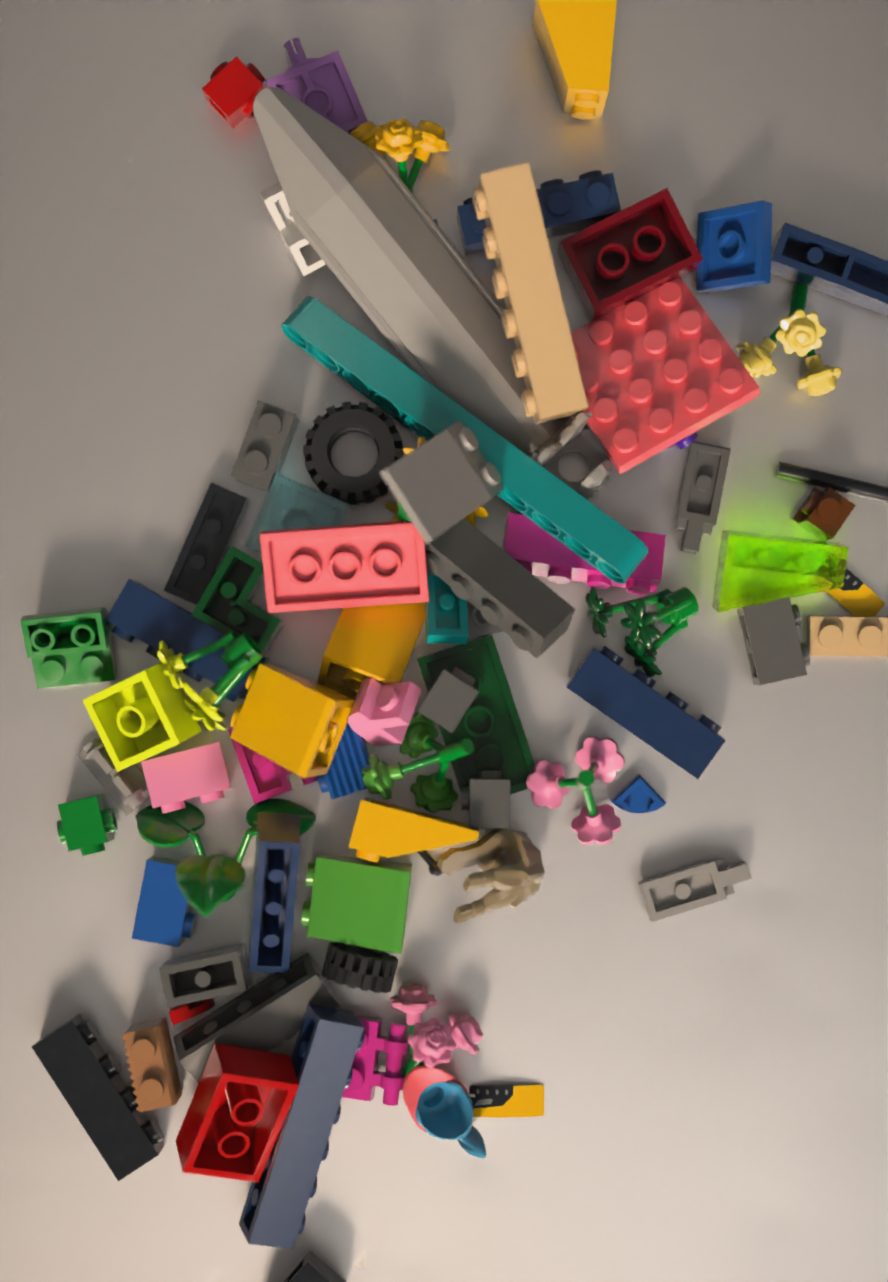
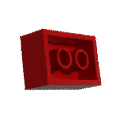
M214 1043L176 1138V1146L183 1173L259 1182L299 1087L290 1055Z

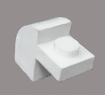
M280 182L261 191L260 195L303 276L326 265L297 229Z

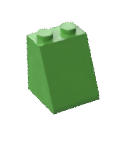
M319 853L316 856V863L309 862L307 868L306 886H313L311 902L304 901L301 925L308 926L307 937L401 953L412 864L383 860L373 862L357 857Z

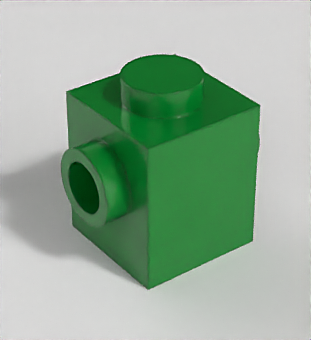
M104 793L58 805L61 820L57 821V831L61 843H67L68 851L80 849L82 856L105 850L104 843L115 839L113 832L118 830L117 819L113 808L107 809Z

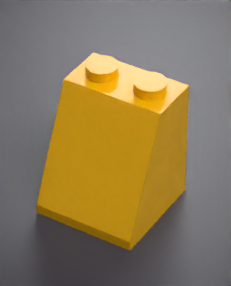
M535 0L532 25L562 111L563 113H572V117L576 119L590 120L595 118V115L602 116L609 92L617 0Z
M425 602L343 608L324 652L317 683L352 699L356 698L360 684L366 678L373 677L382 685L402 683L426 620Z
M260 663L258 668H254L247 679L245 688L248 690V694L244 704L239 705L232 716L231 727L234 728L230 738L301 777L308 778L327 774L347 726L348 717L355 699L274 664Z

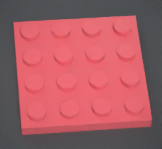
M681 277L662 284L660 287L598 317L571 333L588 403V408L583 413H592V416L587 421V425L619 474L624 473L760 396L759 386Z

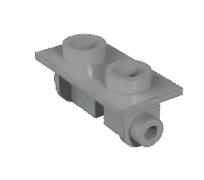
M100 737L90 741L83 747L84 750L77 755L126 816L150 798L145 776L140 768L134 764L117 772Z

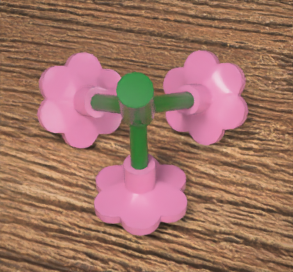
M590 736L585 739L583 748L579 749L575 755L577 764L582 767V771L577 778L566 779L564 777V768L561 764H550L548 761L541 760L535 763L534 772L529 774L526 780L527 788L532 792V802L538 807L546 805L550 809L558 808L562 803V797L568 793L569 787L576 786L579 790L583 791L586 806L581 809L580 815L572 820L571 826L572 830L578 834L579 842L584 845H590L594 842L600 845L608 844L612 840L613 833L618 832L622 826L620 818L615 815L614 808L611 805H595L590 788L594 780L597 779L606 783L613 781L617 771L624 766V756L617 751L618 745L611 738L600 740L596 736Z

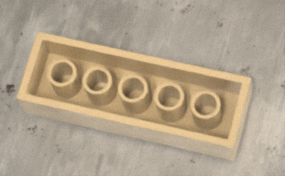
M527 162L480 174L478 187L473 188V206L477 220H485L486 228L483 229L482 242L487 260L493 258L495 260L496 269H493L492 283L496 298H504L506 305L501 319L506 338L513 337L516 350H513V354H511V360L516 378L523 377L526 390H523L520 396L525 416H533L534 424H539L579 414L588 408V403L530 164Z

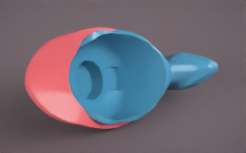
M423 1065L412 1068L407 1073L403 1083V1098L416 1125L432 1137L442 1140L457 1139L460 1146L467 1153L478 1158H485L486 1148L480 1132L472 1126L473 1106L466 1087L453 1075L438 1067L429 1068Z

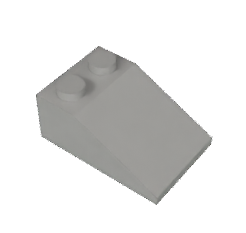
M461 421L456 422L380 472L426 544L504 489L500 483L501 477L498 470L492 463L486 462L478 449L479 443L475 434L468 427H464Z

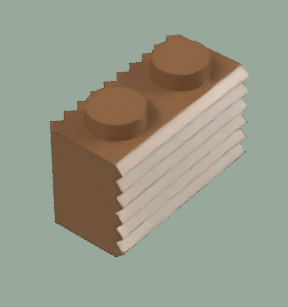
M160 1018L132 1024L121 1039L126 1041L123 1047L127 1049L125 1055L129 1058L126 1062L130 1064L128 1070L132 1072L129 1078L134 1080L131 1086L136 1088L133 1092L137 1096L135 1102L139 1104L136 1110L145 1112L177 1104L182 1095L167 1019Z

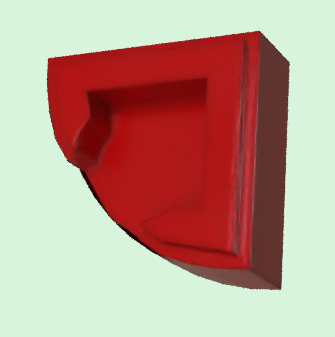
M213 998L173 1006L168 1012L171 1022L175 1025L200 1015L213 1008L215 1002Z

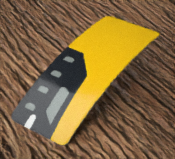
M829 556L811 576L812 581L825 590L853 616H876L885 605V602L832 556Z
M541 1084L522 1086L471 1085L469 1087L473 1117L510 1118L544 1115V1086Z

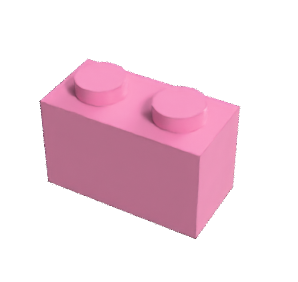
M220 742L141 761L152 808L161 806L162 813L186 808L184 800L200 796L201 803L224 798L223 790L231 788Z

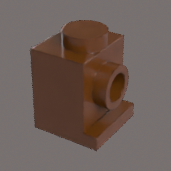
M813 487L791 520L824 542L834 538L856 505L830 487L823 491Z

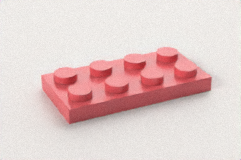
M411 521L279 529L260 532L268 613L429 602L425 542Z

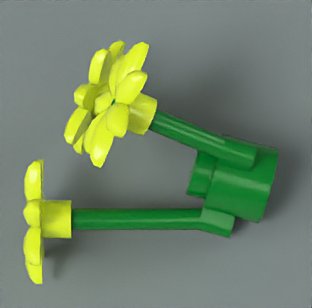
M229 631L221 639L185 655L182 653L175 655L173 649H168L163 640L160 641L157 652L158 658L165 664L163 673L169 675L172 686L176 689L183 688L191 699H184V704L194 711L191 715L192 719H203L209 731H213L215 727L222 731L227 729V726L222 722L226 715L218 711L221 707L220 702L248 670L264 657L261 648L249 634L242 632L236 637L232 631ZM224 648L225 652L221 655V658L229 670L211 688L207 686L198 695L184 682L180 673L188 667L187 663Z

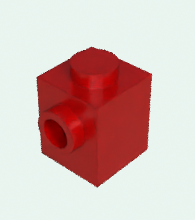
M236 56L230 63L223 62L217 66L210 76L211 80L202 88L207 102L233 129L245 117L248 119L254 117V100L257 94L264 89L263 83L266 81L261 72L251 62L245 66Z

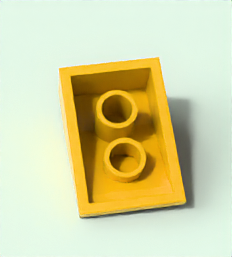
M365 797L360 802L348 847L357 849L356 857L379 862L382 857L390 858L477 840L480 828H469L468 824Z

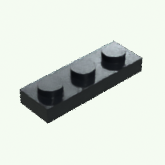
M211 482L163 591L197 605L222 562L248 503V498Z

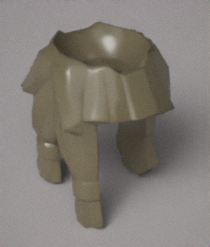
M509 828L492 830L485 834L477 843L460 848H450L439 855L437 863L440 871L448 876L473 865H477L483 870V872L468 875L463 884L466 892L479 887H494L483 898L457 907L453 917L455 923H462L471 917L475 918L483 915L485 912L505 906L516 909L520 903L532 897L539 890L545 873L541 852L531 842L527 833Z

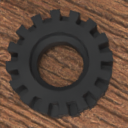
M330 942L321 974L330 981H335V983L340 985H348L347 987L350 988L356 987L363 991L371 990L376 993H388L392 989L398 959L393 955H389V953L379 952L377 949Z

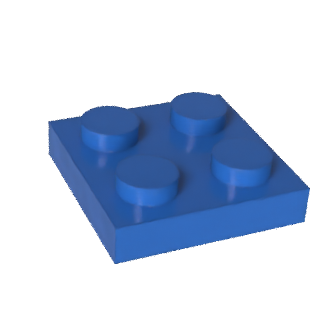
M762 200L698 213L697 248L703 260L697 268L696 291L711 293L770 283L772 203Z

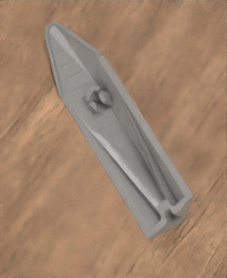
M267 87L261 90L254 100V116L297 229L410 369L526 455L541 447L572 416L534 424L533 416H525L520 394L523 393V390H526L523 377L516 378L511 360V354H513V350H516L514 338L507 339L501 319L504 309L382 155L284 90L276 87Z

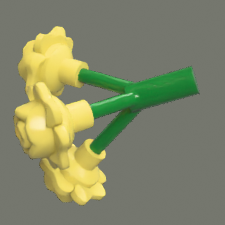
M795 284L792 289L789 315L781 318L777 329L769 338L764 337L759 344H750L746 341L739 343L736 346L740 352L738 358L752 377L758 378L760 375L769 376L770 374H775L777 370L773 365L770 354L777 347L775 343L779 340L783 344L785 353L792 354L796 351L798 356L803 357L806 354L808 356L805 359L808 371L803 375V379L797 382V388H807L810 396H821L836 388V379L841 375L842 369L840 367L823 365L820 354L816 355L814 349L822 346V339L820 337L825 335L826 328L819 323L816 312L805 314L808 287L804 284Z

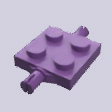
M299 38L292 39L297 54H295L290 40L284 44L293 65L284 73L266 80L267 87H276L284 90L349 134L360 124L368 122L338 51L321 58L307 59Z

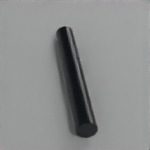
M784 462L778 463L776 477L825 489L830 487L834 491L888 503V487Z

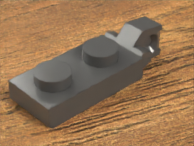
M693 441L689 446L675 517L677 519L675 529L684 530L680 551L693 554L699 552L702 534L710 536L712 528L716 525L731 448Z

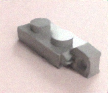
M721 858L718 860H708L638 882L649 919L652 922L727 899V895L735 893L732 884L752 879L745 861L726 866L724 859Z

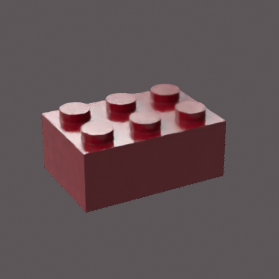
M668 188L561 240L557 250L591 321L660 287L666 282L697 270L703 260Z

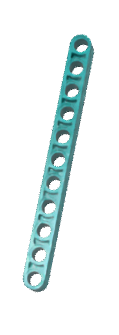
M306 296L281 324L282 331L295 345L417 436H422L429 441L456 422L461 421L464 427H468L475 434L479 443L478 449L486 462L492 463L500 474V483L504 489L497 495L610 580L618 584H624L648 554V548L637 536L314 297Z

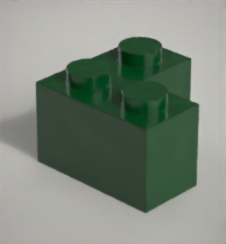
M232 545L191 614L225 635L232 631L237 637L242 632H246L259 645L264 655H266L285 622L251 602L264 580L263 563Z

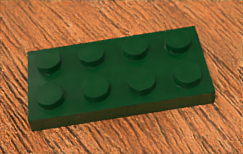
M492 634L469 641L467 644H460L418 658L417 661L428 693L444 669L452 673L454 668L457 667L476 680L472 687L479 692L454 731L451 733L439 725L445 746L466 738L470 739L474 745L473 753L451 761L460 792L462 786H469V777H478V770H502V778H510V795L528 789L526 780L528 775L534 772L535 763Z

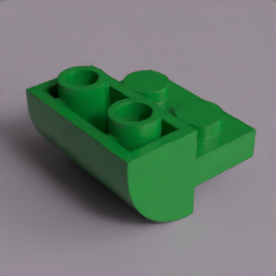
M105 607L26 615L22 617L21 626L27 657L32 658L37 689L116 680L118 674L111 640L113 632H111L112 624L105 620L108 616V611Z

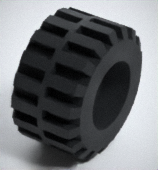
M351 401L342 402L343 406L335 408L333 405L326 409L327 413L322 417L318 415L313 421V428L308 429L305 436L307 439L306 445H303V454L306 461L304 463L311 479L319 490L334 501L349 503V505H358V503L364 502L369 504L374 502V499L379 496L383 497L389 493L388 490L390 488L380 472L403 458L402 439L395 423L390 417L387 418L379 408L375 407L373 409L368 406V403L359 402V405H352ZM351 432H360L370 436L375 442L378 450L376 464L363 475L355 477L345 476L332 463V447L341 436Z

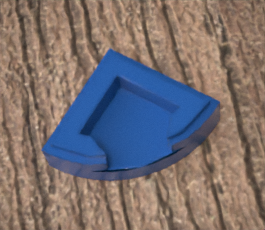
M637 774L610 800L620 809L631 813L653 812L666 804L640 774Z

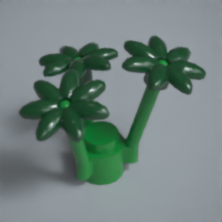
M592 587L590 593H587L585 596L586 603L590 608L587 616L593 619L592 629L595 634H600L604 638L607 637L605 625L609 623L608 618H611L613 613L625 611L628 617L623 618L620 623L625 628L633 629L630 637H625L626 645L624 646V651L635 658L633 661L635 666H642L644 672L650 677H654L655 674H662L661 670L654 664L656 661L655 656L657 655L656 650L675 633L688 627L687 619L697 615L699 611L694 594L686 587H682L674 592L665 589L654 595L612 605L609 602L604 603L602 598L598 599L595 587ZM658 603L656 612H646V605ZM660 619L667 625L671 624L662 634L655 627L656 621Z

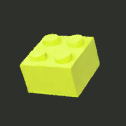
M162 662L82 700L117 772L174 747L202 731L197 720L192 719L193 711L184 704L186 697L181 687L179 689L174 688L169 675L163 673L165 664Z

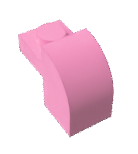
M373 677L366 678L360 684L348 717V724L358 735L374 746L402 744L421 689L411 681L382 685Z

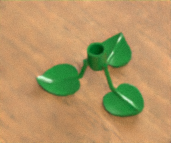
M271 798L258 802L247 811L246 821L251 828L245 832L236 858L233 859L223 854H211L209 857L205 855L200 837L195 832L205 824V816L198 807L191 803L185 802L186 808L162 813L161 806L152 808L151 804L135 815L139 834L145 841L154 846H178L184 843L188 837L193 841L197 855H190L180 861L176 867L175 875L182 894L205 917L221 902L230 900L244 884L245 870L241 863L251 838L257 834L258 813L299 814L300 836L308 831L316 822V816L312 811L292 801Z

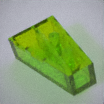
M722 529L712 607L720 613L730 611L733 608L768 603V601L791 596L798 597L841 588L844 583L849 547L836 542Z

